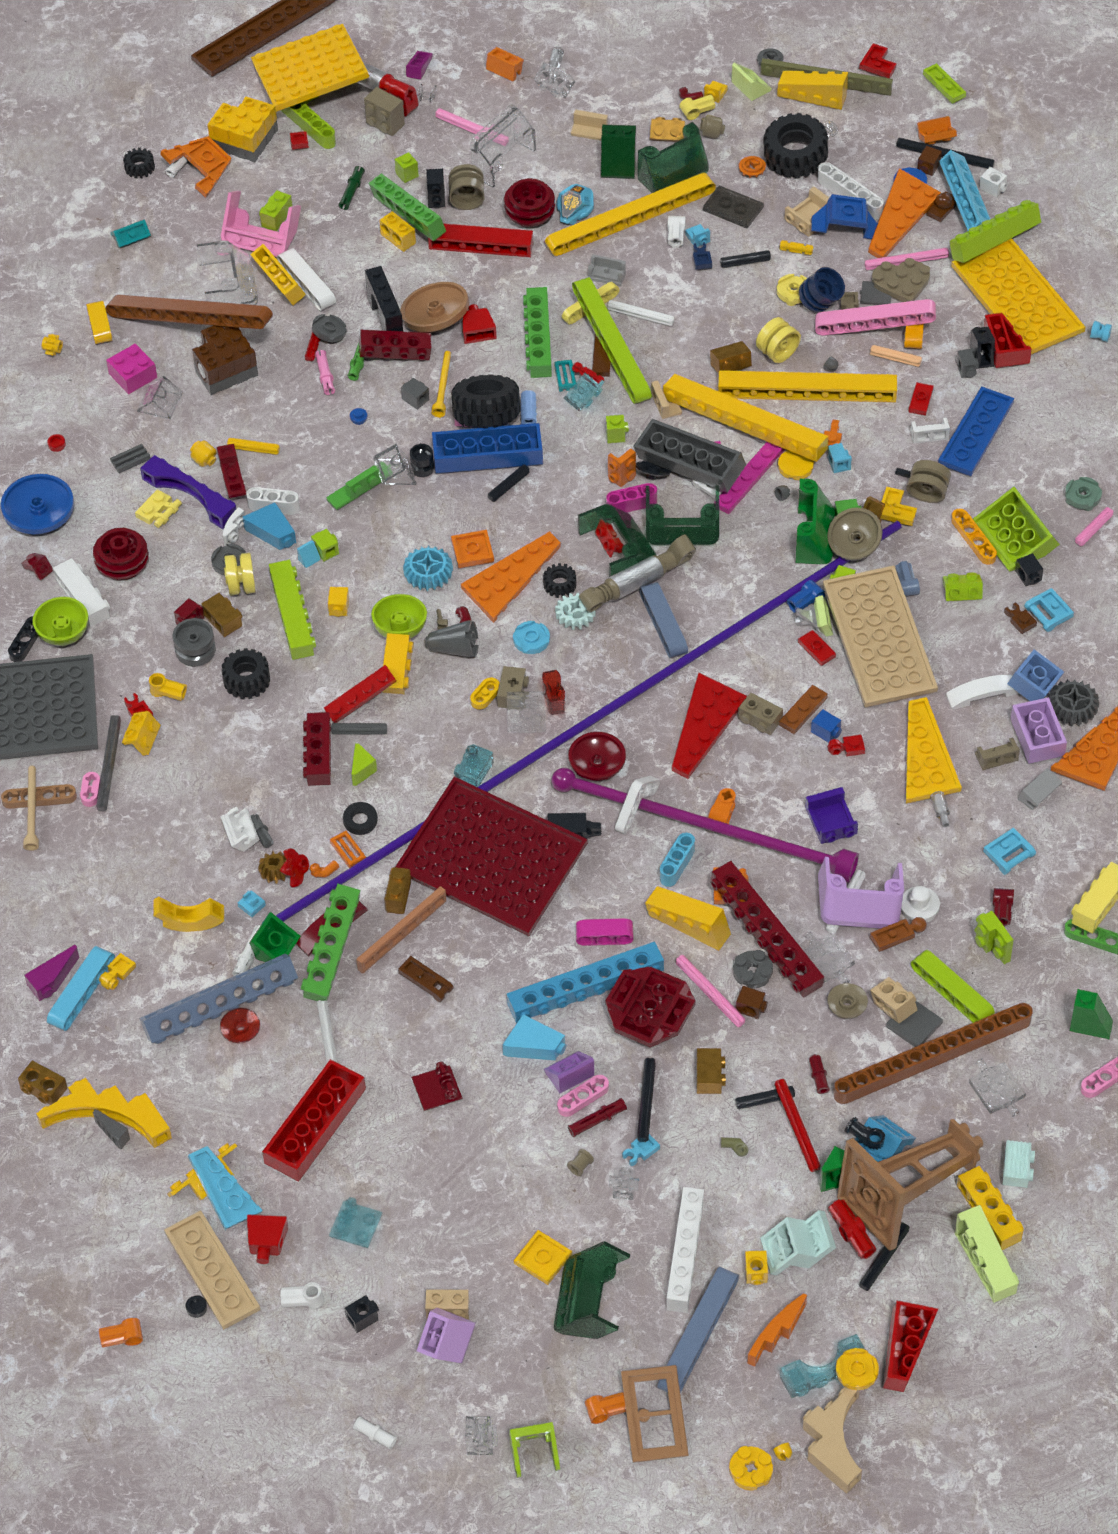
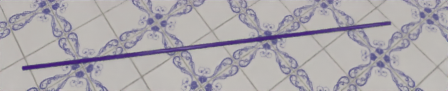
M895 521L882 530L881 541L902 528L899 521ZM841 557L835 559L484 782L478 788L486 792L490 791L787 602V599L801 591V588L807 581L813 580L816 583L834 572L838 565L843 566L851 560H845ZM424 821L275 916L284 922L331 892L332 889H336L337 884H344L410 842Z

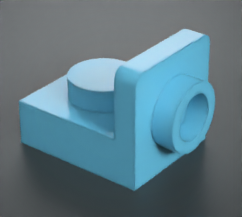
M701 224L685 230V235L693 245L696 243L697 247L703 245V242H710L709 228L704 229Z

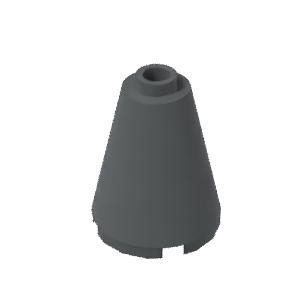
M467 620L429 632L425 638L426 647H429L430 651L476 657L479 645H475L476 639H478L476 624L472 620Z

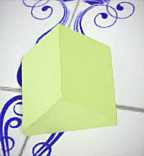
M735 62L732 64V83L751 101L772 90L752 69Z

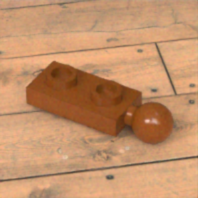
M922 917L914 918L911 924L906 919L871 932L870 938L877 950L881 952L915 937L914 931L917 933L923 932L927 927V923Z

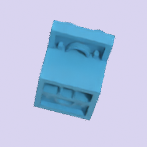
M884 1115L869 1117L864 1125L866 1127L879 1128L884 1132L885 1141L881 1149H870L864 1143H860L858 1138H854L877 1162L901 1153L905 1146L912 1145L916 1137ZM873 1135L870 1137V1140L873 1142H879L881 1141V1138L877 1135Z

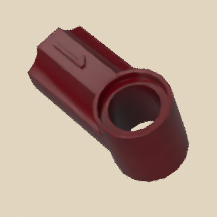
M994 888V914L1005 927L1011 923L1014 889Z

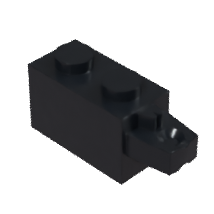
M548 813V821L586 839L592 836H601L602 834L601 823L587 820L586 813Z

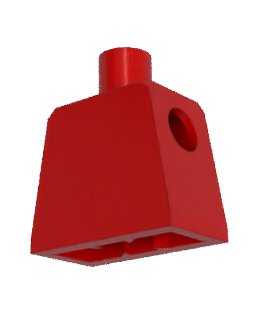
M476 304L469 306L468 311L463 316L464 344L497 339L496 325L487 308L479 309Z
M247 1215L250 1254L257 1255V1263L268 1264L270 1255L278 1256L281 1253L288 1231L287 1216Z

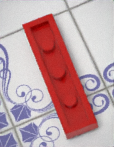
M384 665L323 708L326 712H330V718L333 723H338L397 682L388 667Z

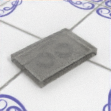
M719 185L703 205L702 211L748 229L764 208V203Z

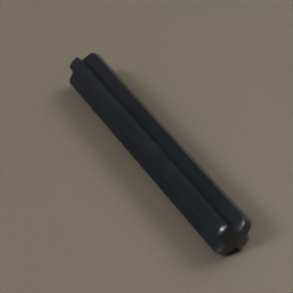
M901 1222L897 1247L891 1251L885 1246L882 1248L859 1283L860 1288L865 1291L871 1288L909 1232V1225Z

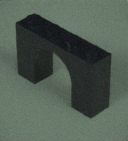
M382 266L366 269L367 299L372 311L379 309L382 330L403 331L402 313Z

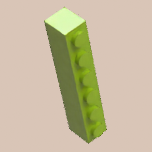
M1024 200L1019 205L1008 208V211L997 214L990 220L983 221L981 225L972 227L963 234L956 235L954 239L949 241L953 260L965 263L1042 223L1038 203Z
M290 559L270 563V577L292 660L314 656L313 648H316L315 638L310 636V633H313L311 623L306 621V619H309L307 608L303 609L302 606L305 605L303 594H299V591H301L300 581L295 580V577H297L296 567L291 565Z

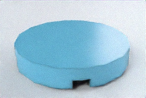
M535 621L523 622L516 627L513 633L514 646L525 654L540 653L549 645V630L542 623L538 624Z

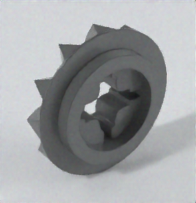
M772 48L760 51L757 56L759 66H761L762 58L776 61L784 60L783 54L779 50Z

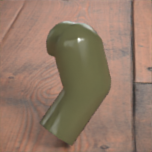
M721 1137V1148H732L740 1157L748 1154V1147L741 1138Z

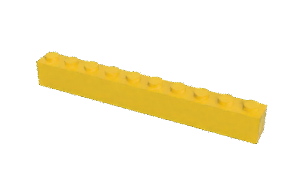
M727 370L719 371L718 391L736 399L896 403L897 375Z
M675 373L663 385V393L667 401L815 462L828 450L827 435Z

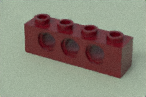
M360 330V357L430 360L432 349L431 333Z
M330 712L307 713V721H303V730L307 732V736H303V746L307 747V751H303V762L307 763V767H303V778H307L308 786L331 785Z

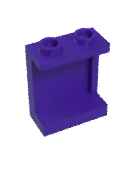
M843 787L806 797L805 808L821 844L832 843L838 839L850 838L858 834V822L853 820L845 802Z

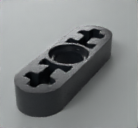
M33 616L26 619L8 648L9 658L13 662L23 661L39 637L33 626ZM23 637H30V640L27 642L21 641Z

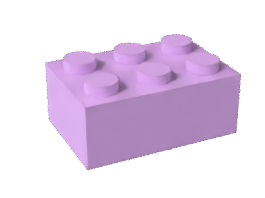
M1049 698L1012 705L1010 719L1028 764L1062 757L1065 754L1067 741Z

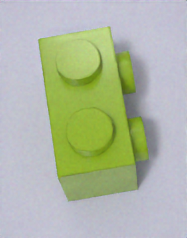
M276 190L269 197L268 202L259 212L261 227L278 231L280 225L287 219L289 207H292L291 195Z

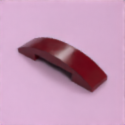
M235 445L218 446L217 453L228 497L233 498L247 495Z
M360 901L358 902L352 922L368 911V908ZM339 905L336 907L339 910L346 909L344 905ZM324 914L302 933L295 944L308 957L312 954L315 942L319 943L320 937L318 932L320 926L325 925L326 922ZM339 923L331 924V926L334 928H338L341 926Z

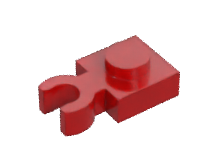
M133 693V701H129L126 697L124 698L125 705L128 707V714L131 718L134 713L149 711L153 716V712L145 701L139 702L136 693Z

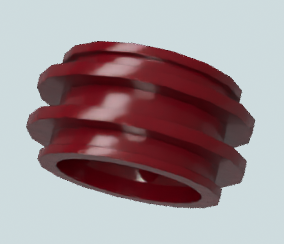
M533 178L521 179L513 183L504 196L506 215L516 224L525 227H534L545 223L554 214L555 210L553 190L543 181Z
M123 527L108 530L97 539L93 546L95 566L101 574L111 579L127 580L133 578L145 569L149 561V552L144 537L132 529Z

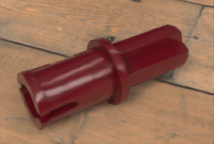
M814 1054L809 1058L812 1069L811 1077L815 1081L817 1093L825 1094L830 1091L826 1078L827 1071L824 1070L821 1056Z

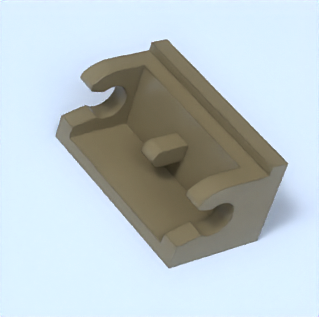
M1013 737L1009 738L1010 742H1007V744L983 750L981 746L977 747L978 751H975V756L982 770L1019 760L1020 749Z

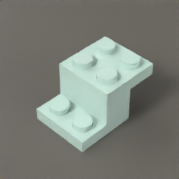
M818 1210L807 1220L786 1217L760 1238L763 1249L767 1252V1263L771 1275L780 1274L790 1265L809 1269L836 1248L826 1213Z

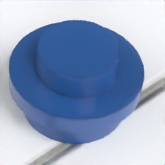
M356 408L350 412V419L356 425L365 423L368 417L366 410L362 408Z

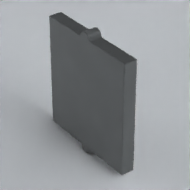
M872 281L862 282L860 304H891L892 296L877 290Z

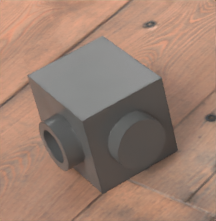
M415 378L404 383L401 387L402 400L417 410L430 400L429 388Z

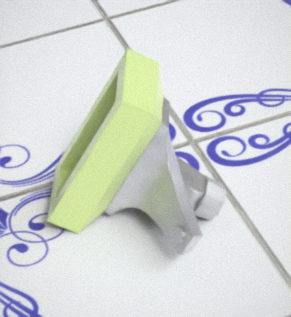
M823 595L815 597L814 605H812L810 610L796 609V615L799 616L795 618L797 626L811 624L826 637L833 635L829 607Z

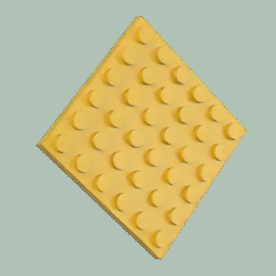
M343 24L334 25L326 30H320L313 35L304 36L299 40L288 42L283 46L274 47L269 51L258 53L251 57L272 105L276 107V112L369 78V73Z

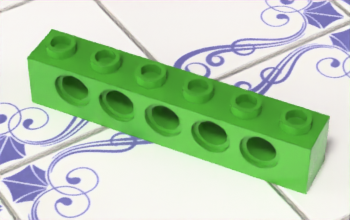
M382 173L368 183L377 200L432 241L446 232L442 219L438 214Z
M547 287L526 288L527 295H523V304L527 306V308H524V319L528 318V321H524L525 332L528 331V334H525V345L529 344V347H526V358H530V360H526L527 371H530L531 378L552 377Z
M337 884L336 890L332 889L329 901H332L330 908L326 907L324 913L326 922L325 925L320 926L318 932L320 940L319 943L315 942L312 954L315 956L313 961L310 960L307 966L309 975L307 979H303L301 990H304L303 998L314 1001H328L360 899L359 889ZM339 905H344L346 909L339 910L336 907ZM339 923L341 926L338 928H334L331 926V924ZM332 940L335 944L329 946L325 942ZM322 958H327L329 962L321 963L319 960ZM316 976L324 978L322 981L314 980Z

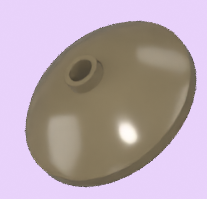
M850 508L842 511L832 520L828 529V542L837 556L845 560H861L870 556L878 548L882 539V526L877 516L871 511L864 508ZM860 537V540L855 541V538Z

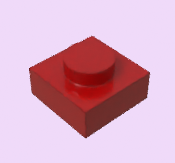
M306 131L290 133L292 150L309 148Z

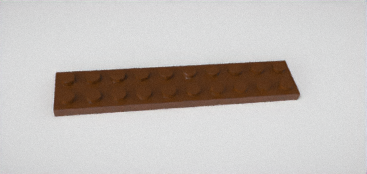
M280 0L193 53L191 60L210 76H214L336 0Z

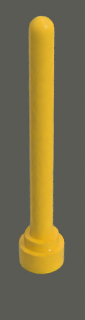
M448 350L444 352L437 401L432 405L431 410L432 415L437 418L444 417L446 413L444 396L451 352Z

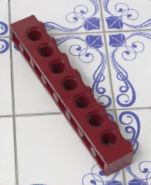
M729 861L712 871L710 883L713 889L718 890L725 904L731 906L736 918L743 921L748 933L755 936L760 948H764L771 962L778 965L783 977L790 980L795 992L800 993L804 998L821 988L824 983V975L734 863ZM762 928H767L769 931H764ZM786 957H789V958H792L793 960H786L785 958H786ZM797 972H802L804 975H799Z

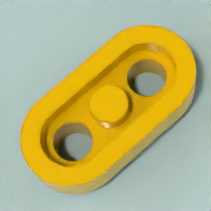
M493 677L484 679L470 696L471 706L479 710L486 708L497 696L500 682Z

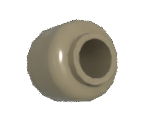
M707 115L705 118H702L699 131H702L703 136L717 139L720 134L723 135L725 125L720 117Z

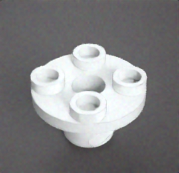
M917 886L904 892L901 911L906 919L913 920L916 917H922L926 922H930L937 915L940 901L934 891L924 886Z

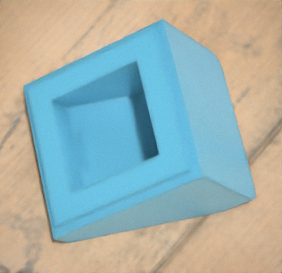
M313 540L297 548L298 560L305 568L320 561V556Z

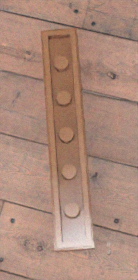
M440 886L356 959L357 970L362 974L365 973L446 902V890Z

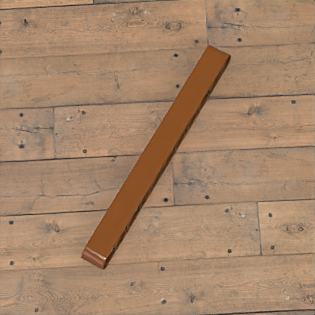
M119 294L115 295L105 308L106 312L115 318L263 329L273 317L271 309L261 305Z
M1019 1003L840 1078L835 1082L834 1099L839 1104L850 1103L1030 1026L1033 1009L1027 1003Z

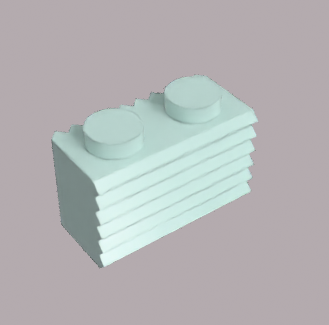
M1006 1141L1002 1185L1027 1188L1028 1182L1033 1181L1034 1169H1030V1163H1034L1035 1151L1031 1150L1032 1143Z

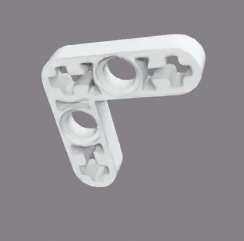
M647 776L636 779L632 783L617 820L616 831L622 834L628 832L641 799L656 793L660 784L659 779Z

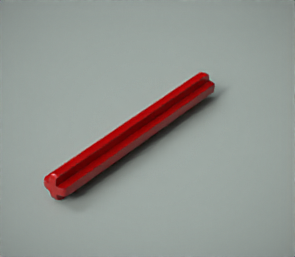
M779 1079L775 1081V1088L811 1172L818 1171L821 1168L820 1162L785 1079Z

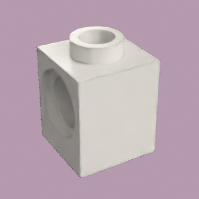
M989 167L981 176L979 189L997 197L1008 186L1007 175Z

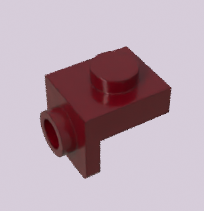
M31 553L21 563L24 569L33 571L38 580H42L53 571L46 555Z

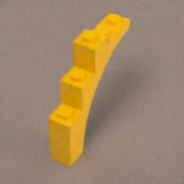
M86 1078L75 1081L69 1086L70 1094L68 1096L61 1097L57 1102L43 1107L36 1113L42 1129L73 1118L94 1117L93 1111L98 1110L113 1120L136 1130L154 1148L172 1138L169 1126L146 1093L135 1096L127 1103L116 1085L104 1089L97 1095Z

